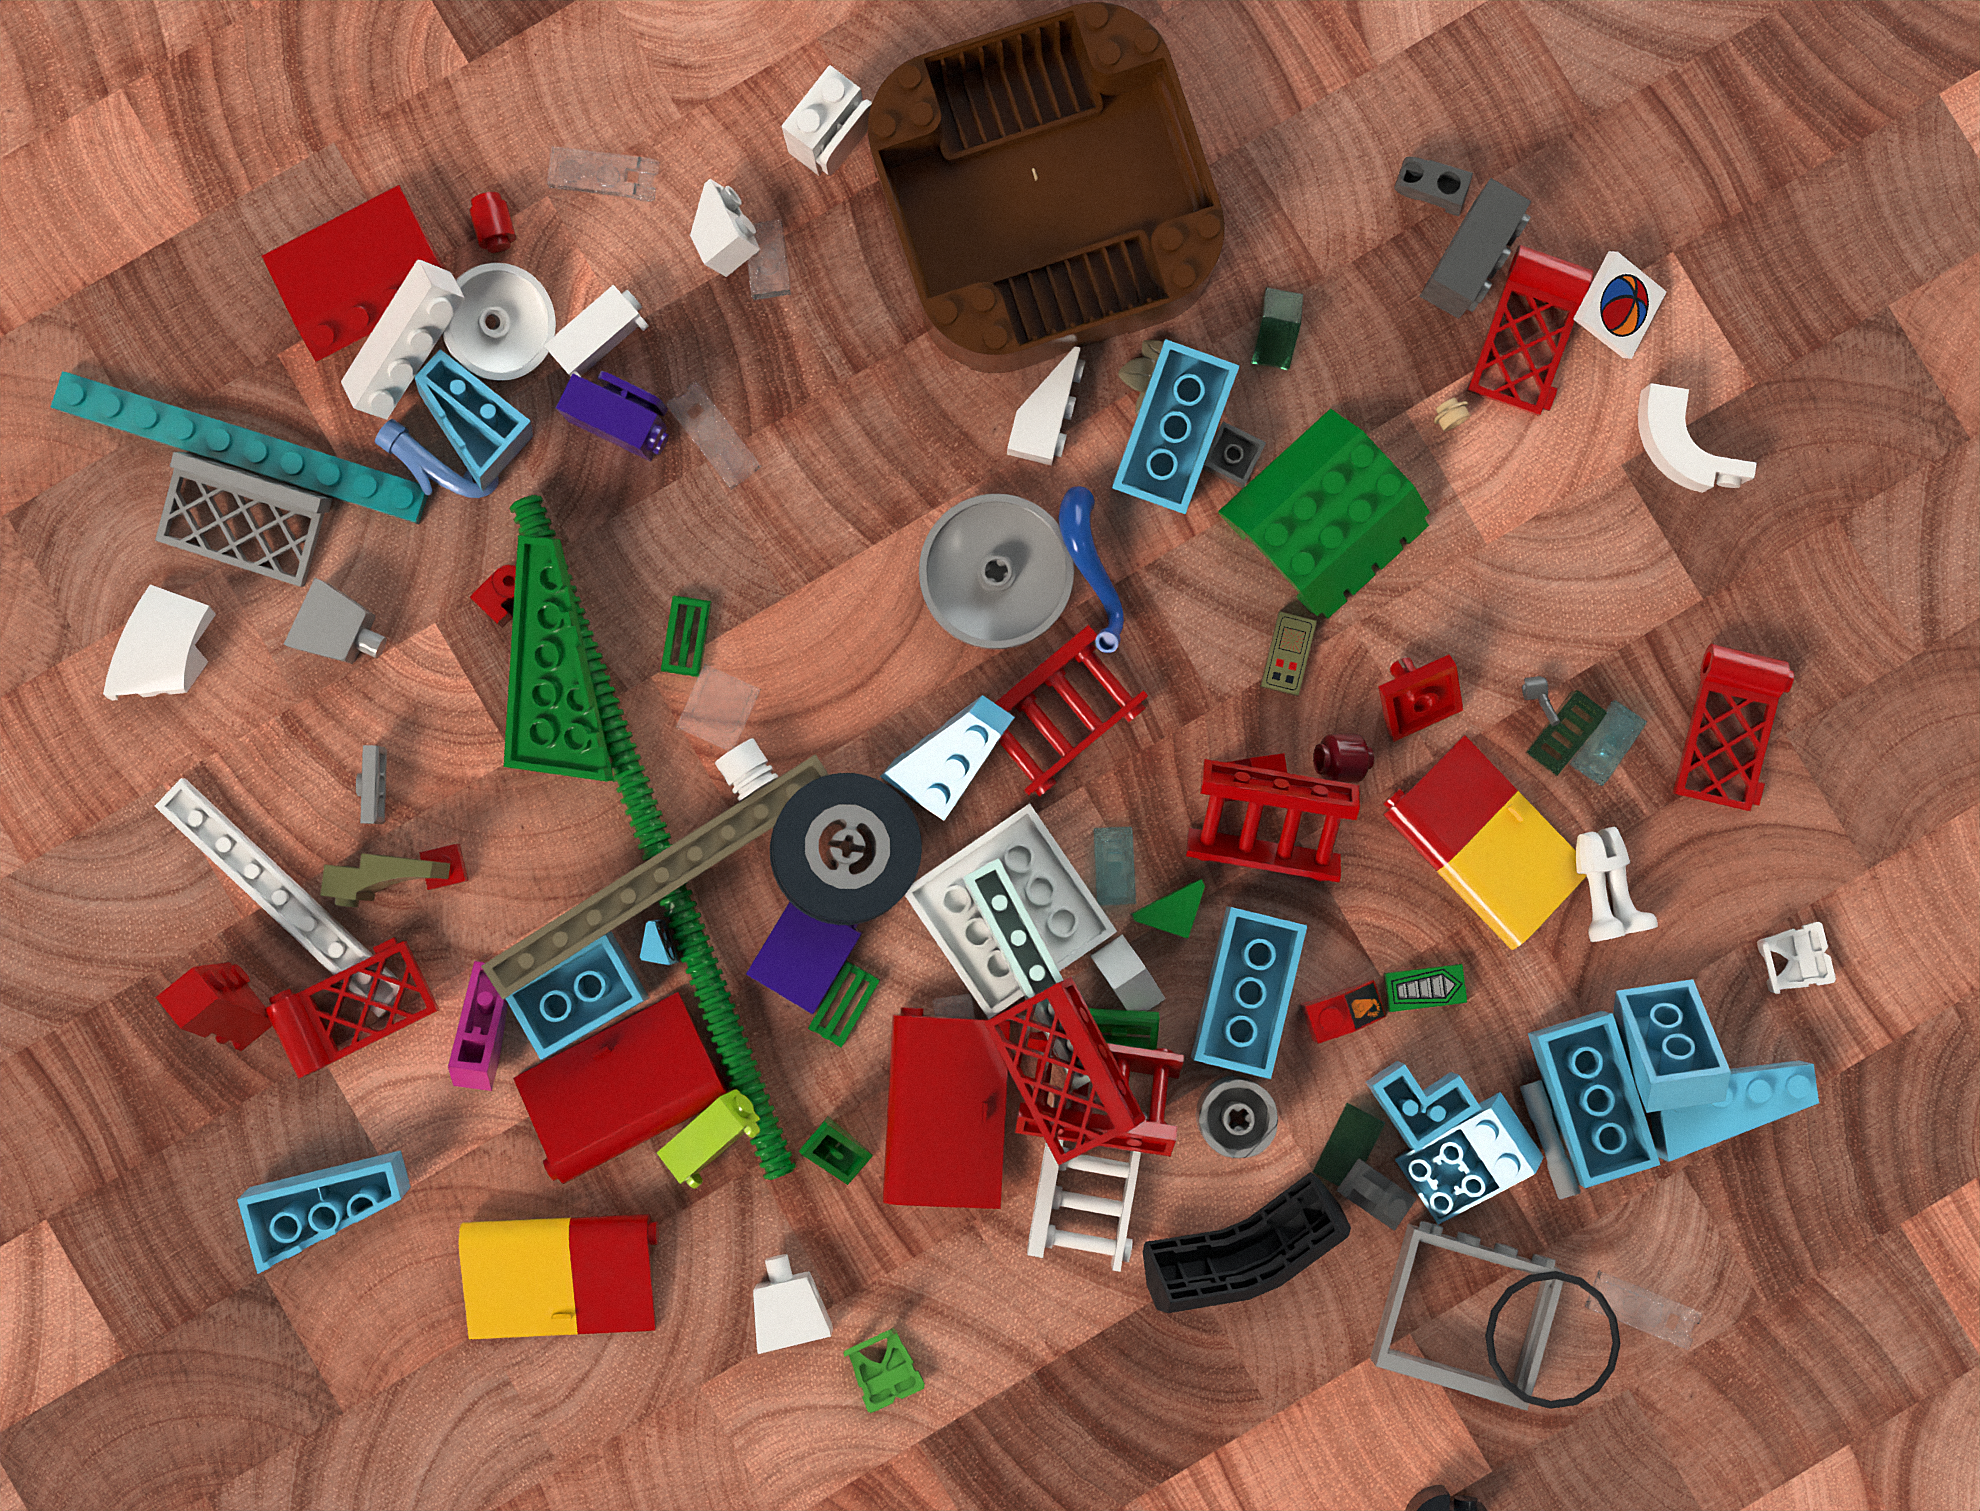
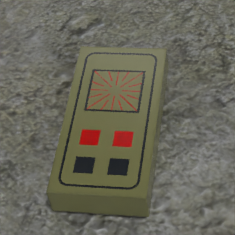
M1278 612L1260 687L1294 696L1299 695L1317 623L1316 620Z

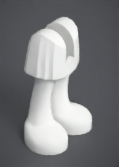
M1616 827L1601 829L1598 833L1588 832L1580 834L1577 837V873L1587 875L1592 902V922L1588 930L1591 942L1617 938L1628 933L1658 927L1657 918L1654 914L1640 912L1636 910L1632 903L1626 876V865L1629 864L1630 860L1623 839ZM1606 876L1612 897L1613 914L1607 896Z

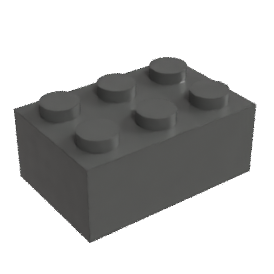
M1490 178L1474 200L1419 297L1458 319L1466 310L1473 312L1478 303L1482 302L1492 285L1486 279L1492 280L1496 272L1502 268L1511 252V249L1506 247V245L1511 247L1530 220L1531 216L1525 212L1531 201Z

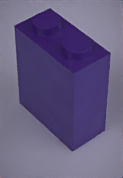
M789 902L746 975L809 1013L814 1014L863 932L856 929L859 924L835 925L818 921L804 914Z

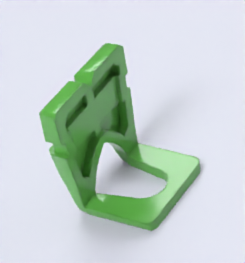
M894 1328L843 1352L844 1357L848 1355L850 1357L859 1388L862 1387L864 1396H862L867 1411L870 1413L894 1403L896 1397L903 1399L924 1389L925 1383L919 1370H915L912 1364L914 1361ZM887 1338V1350L882 1363L874 1362L860 1353L859 1350Z

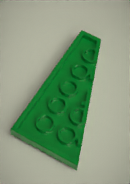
M518 535L503 767L608 782L614 780L561 539Z

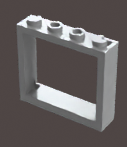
M1421 1221L1419 1227L1408 1224L1370 1356L1371 1361L1376 1367L1528 1411L1529 1403L1523 1402L1506 1389L1500 1380L1389 1348L1419 1241L1531 1274L1552 1271L1565 1272L1555 1267L1556 1260L1533 1253L1531 1260L1517 1256L1518 1249L1505 1244L1495 1243L1493 1249L1480 1245L1481 1238L1464 1232H1458L1457 1237L1442 1234L1443 1227L1433 1223ZM1557 1279L1545 1280L1540 1283L1513 1379V1384L1530 1396L1533 1393L1564 1282Z

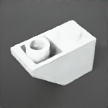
M709 179L704 183L690 236L704 265L727 277L756 254L760 248L753 236L756 233L755 227L743 215L739 207L742 202L738 194L730 186L724 188L712 179Z

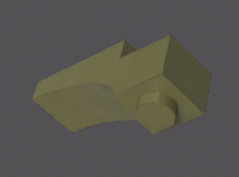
M361 853L360 868L324 865L320 896L335 897V905L358 907L359 900L374 901L376 892L400 882L421 878L448 879L450 863Z

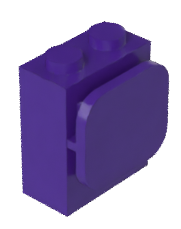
M601 371L598 376V380L604 387L573 373L556 406L558 412L569 423L650 462L654 454L660 455L669 435L665 433L667 426L659 417V415L665 416L668 410L661 399L605 371Z

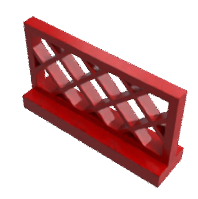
M1072 976L984 1022L1058 1166L1120 1134L1132 1130L1147 1120ZM1047 998L1055 1012L1052 1026L1033 1020L1037 1003ZM1028 1009L1026 1017L1018 1015V1013ZM1007 1019L1024 1024L1019 1044L1007 1040L998 1024ZM1060 1023L1064 1030L1059 1029ZM1030 1027L1050 1033L1044 1053L1026 1047ZM1056 1036L1070 1040L1074 1048L1071 1062L1051 1055ZM1011 1049L1016 1050V1055H1015V1056H1014V1054H1013V1052H1012ZM1023 1053L1042 1060L1037 1079L1024 1075L1020 1067ZM1078 1060H1080L1083 1066L1077 1065ZM1049 1062L1068 1069L1063 1088L1044 1082ZM1075 1072L1088 1076L1093 1084L1089 1098L1070 1091ZM1030 1085L1035 1086L1034 1092ZM1042 1089L1061 1096L1056 1115L1043 1111L1039 1098ZM1097 1095L1099 1096L1101 1102L1096 1101ZM1068 1099L1087 1105L1082 1124L1063 1118ZM1094 1108L1108 1113L1114 1125L1113 1129L1104 1133L1089 1127ZM1049 1121L1054 1122L1053 1127H1051ZM1060 1125L1080 1132L1076 1147L1067 1152H1064L1057 1138ZM1086 1134L1095 1137L1085 1142Z

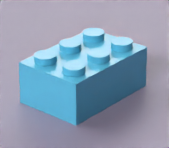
M610 931L505 999L540 1060H543L648 1000L649 996L612 931Z
M1694 980L1616 991L1613 1016L1646 1112L1725 1101L1731 1071Z

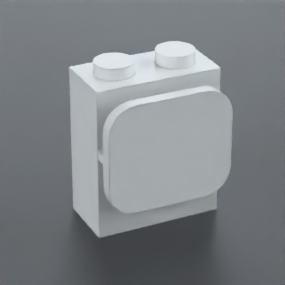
M831 65L827 67L781 126L789 154L818 176L822 171L829 176L832 175L868 131V118L872 102L868 99L863 101L860 87Z

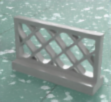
M173 452L170 467L174 468L155 541L296 586H305L325 513H329L333 498L190 452ZM184 478L195 481L203 494L202 497L188 505L180 493ZM207 485L217 489L210 492ZM227 491L233 494L240 508L223 516L213 497ZM243 497L253 499V501L246 504ZM207 502L216 521L200 529L190 510ZM262 502L270 506L276 520L260 528L250 508ZM178 504L180 509L175 511L176 505ZM279 508L290 512L283 515ZM243 513L253 532L236 540L226 521ZM183 514L193 533L183 539L170 536L169 531L172 520ZM297 514L312 518L308 534L296 540L286 520ZM280 524L290 544L273 552L263 533ZM220 525L230 545L217 551L211 549L203 534ZM256 537L266 557L252 562L247 560L240 545ZM197 538L200 545L190 541ZM303 542H305V545H304V548H303V551H302V549H301V547H300V544L303 543ZM292 548L300 561L296 575L284 572L276 558ZM233 550L236 556L226 553ZM270 561L273 568L264 566L263 564Z

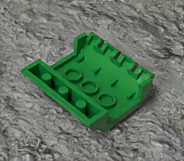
M1330 408L1217 513L1242 540L1248 538L1297 590L1299 594L1296 598L1310 613H1314L1316 616L1321 613L1329 619L1348 601L1343 594L1345 590L1351 595H1355L1376 575L1371 568L1374 564L1382 570L1404 549L1399 542L1401 539L1410 544L1429 526L1425 517L1430 511L1416 487L1367 434Z

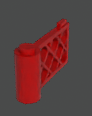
M1519 245L1509 266L1505 285L1466 391L1537 416L1541 415L1543 409L1550 411L1558 388L1551 385L1575 321L1573 318L1594 280L1592 278L1593 270ZM1511 292L1526 297L1532 312L1513 320L1507 308ZM1535 300L1546 305L1538 308L1535 303ZM1552 306L1567 311L1563 327L1550 333L1540 312ZM1504 314L1507 324L1499 327ZM1535 316L1544 336L1525 345L1515 324ZM1510 327L1519 348L1500 357L1495 347L1494 339L1497 333ZM1560 333L1557 344L1555 345L1552 337ZM1546 340L1553 354L1549 364L1536 369L1527 349ZM1491 351L1494 360L1486 364L1487 358ZM1521 352L1530 373L1511 381L1503 360ZM1497 364L1506 385L1495 390L1479 386L1478 383L1483 370ZM1547 369L1542 382L1539 373ZM1532 376L1539 389L1535 405L1520 400L1514 387L1515 384ZM1508 388L1511 396L1499 392Z
M1712 643L1707 647L1701 663V681L1673 789L1674 794L1750 812L1752 804L1760 806L1765 783L1758 781L1778 701L1783 692L1788 693L1794 681V671L1789 670V662ZM1709 691L1722 694L1730 709L1712 718L1705 707ZM1732 696L1744 700L1736 704ZM1753 701L1766 704L1763 720L1750 727L1740 709ZM1734 713L1744 732L1726 741L1716 724ZM1704 716L1707 723L1700 726L1702 717ZM1711 728L1721 746L1703 756L1696 745L1697 737L1700 733ZM1760 729L1757 739L1754 732ZM1749 737L1755 747L1753 758L1741 765L1730 747ZM1725 751L1735 769L1717 779L1707 761ZM1694 753L1698 760L1691 763ZM1701 765L1712 783L1699 791L1686 789L1688 773ZM1750 767L1749 775L1747 776L1744 770ZM1737 774L1740 775L1746 785L1742 801L1729 799L1721 784ZM1715 788L1720 796L1708 794V792Z
M393 937L373 947L376 955L294 995L291 989H287L269 998L271 1005L265 1008L266 1014L298 1079L310 1075L440 1010L406 940L398 943L396 937ZM399 952L407 965L402 980L382 974L387 959ZM379 963L376 971L368 969V967ZM358 972L374 977L367 997L348 991L353 975ZM410 976H412L416 985L408 983ZM380 979L400 986L393 1006L374 1000ZM344 980L341 988L333 986L334 984ZM406 988L419 992L427 1008L415 1014L399 1009ZM324 989L339 994L333 1014L319 1010L312 995ZM345 997L365 1003L358 1023L339 1017ZM371 1005L391 1012L386 1028L380 1031L365 1026ZM397 1014L406 1017V1018H404V1019H402V1020H400V1021L394 1023L395 1020H396ZM323 1018L330 1020L328 1027ZM336 1023L356 1029L351 1045L341 1050H338L332 1037ZM362 1031L372 1034L360 1040Z

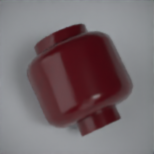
M1328 734L1314 749V768L1317 774L1321 775L1325 780L1359 783L1367 775L1368 769L1373 767L1374 753L1372 748L1367 746L1366 741L1359 734Z

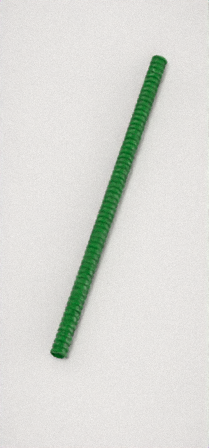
M531 495L521 498L509 507L510 512L516 514V517L513 519L515 524L520 525L518 529L519 535L549 538L556 536L555 530L549 527L552 524L551 519L545 517L548 511L546 507L541 506L543 503L541 496ZM568 574V575H569L570 584H571V581L573 580V577H572L571 574ZM571 585L611 769L614 772L613 782H618L619 787L616 788L617 793H622L621 804H626L627 810L624 811L625 815L630 816L632 819L629 825L630 827H635L636 832L633 833V836L640 840V844L637 846L639 850L643 849L645 855L642 856L643 861H648L670 847L669 839L672 837L670 833L665 832L666 822H661L660 817L663 813L661 810L657 811L656 805L659 804L658 800L652 798L654 790L647 785L650 779L647 776L644 777L645 766H640L639 760L642 759L641 755L636 754L634 751L637 745L636 743H631L630 738L633 737V734L626 730L629 724L627 720L622 719L624 711L623 709H618L617 705L620 703L619 698H614L615 687H610L609 685L612 679L610 675H606L604 672L607 670L606 664H601L602 653H597L596 651L599 645L598 642H593L592 640L594 632L588 630L590 621L583 617L586 611L579 606L582 600L579 596H575L577 587ZM687 882L663 897L659 904L660 906H665L666 912L663 915L665 918L669 917L671 923L667 924L668 928H673L675 932L672 938L673 940H678L679 946L676 949L678 952L682 951L684 957L680 959L682 963L686 962L688 968L685 969V972L692 977L689 983L691 986L695 985L697 990L693 993L695 997L699 996L701 1002L698 1003V1007L703 1008L705 1011L702 1017L703 1020L708 1019L709 1025L706 1028L708 1031L713 1032L714 1036L711 1037L712 1043H717L716 1054L721 1053L722 1059L719 1062L721 1065H725L727 1070L724 1071L725 1077L729 1076L731 1080L728 1086L729 1088L737 1089L740 1094L746 1096L753 1104L754 1112L760 1118L757 1122L760 1133L752 1138L750 1143L757 1148L754 1154L756 1157L760 1156L761 1162L758 1163L759 1167L765 1169L766 1173L763 1174V1178L765 1180H773L791 1173L797 1165L795 1162H791L789 1158L792 1156L791 1150H786L787 1139H782L781 1134L784 1132L783 1128H778L776 1124L779 1122L778 1116H773L772 1111L775 1110V1107L768 1103V1100L771 1098L770 1094H765L764 1088H766L765 1082H760L759 1077L762 1076L761 1071H756L757 1060H752L751 1058L753 1050L752 1048L748 1049L746 1045L749 1039L748 1037H743L742 1031L745 1030L744 1026H739L737 1020L740 1019V1015H735L733 1011L736 1005L735 1003H730L729 997L732 994L730 991L726 992L724 986L727 985V981H722L720 977L723 971L722 969H717L716 963L719 960L717 957L713 958L711 952L714 951V947H709L707 941L710 940V937L703 932L706 926L704 923L700 924L698 918L702 916L700 912L696 913L694 907L697 906V903L690 898L693 892L691 889L687 890L686 884L689 883Z

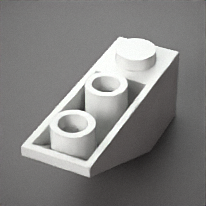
M1075 346L1017 410L1007 448V455L1051 466L1054 456L1062 457L1067 435L1060 433L1063 418L1071 420L1076 397L1069 396L1072 382L1080 383L1085 365V360L1078 359L1080 347Z

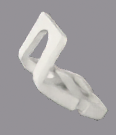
M1814 922L1802 925L1801 929L1795 930L1793 928L1757 941L1758 950L1764 957L1767 965L1769 979L1766 982L1770 992L1780 994L1781 989L1809 987V984L1813 983L1824 985L1835 982L1836 977L1831 957L1824 953L1828 945L1822 923ZM1770 951L1781 954L1788 959L1787 965L1778 976H1776Z

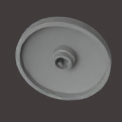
M1009 494L979 495L950 508L939 518L927 535L919 561V581L922 595L934 619L956 639L983 649L1014 648L1029 643L1044 634L1064 611L1074 580V562L1063 542L1059 524L1038 505Z

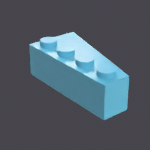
M401 1150L249 1187L237 1201L257 1274L286 1258L288 1259L300 1253L303 1249L336 1234L341 1229L357 1223L401 1200L411 1188Z

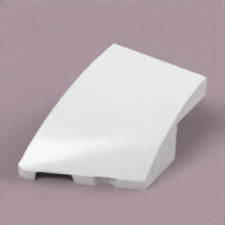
M149 585L136 605L119 639L111 660L103 694L113 701L118 700L119 695L128 694L151 697L160 693H168L169 695L187 693L208 663L195 644L215 617V612L208 605Z

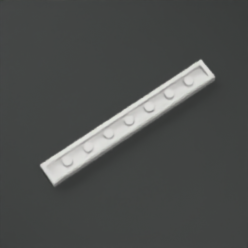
M181 778L155 805L169 821L333 975L374 956L188 780ZM379 963L368 967V969L376 971ZM387 967L384 968L382 974L397 978ZM358 972L353 975L348 989L353 993L367 997L374 977ZM380 979L374 1000L392 1006L400 986ZM371 1005L370 1010L378 1017H382L387 1012V1010Z

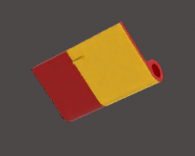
M1466 735L1462 736L1413 787L1405 792L1398 788L1383 802L1387 809L1382 815L1511 950L1523 944L1587 876L1586 874L1577 873L1576 851Z
M650 1214L462 1222L459 1229V1256L469 1339L655 1331L656 1319L650 1255L652 1245L659 1244L658 1221L652 1222Z

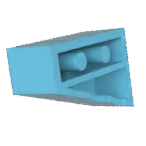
M440 349L414 377L418 393L483 492L533 437L531 421Z

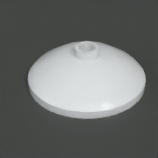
M506 263L482 264L464 272L456 279V282L465 299L442 333L444 342L451 355L467 371L489 380L516 379L534 370L548 354L549 351L543 345L554 337L556 328L553 304L545 288L529 272ZM489 315H492L496 320V325L493 329H489L485 323Z

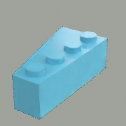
M1797 1060L1730 1069L1731 1074L1725 1101L1650 1112L1654 1145L1658 1157L1669 1162L1818 1104L1819 1098L1814 1064Z

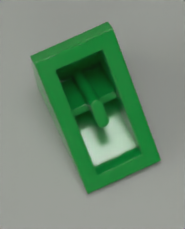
M1197 879L1130 913L1133 921L1189 938L1205 885L1202 879Z
M829 1116L825 1118L799 1150L804 1157L847 1185L873 1156Z

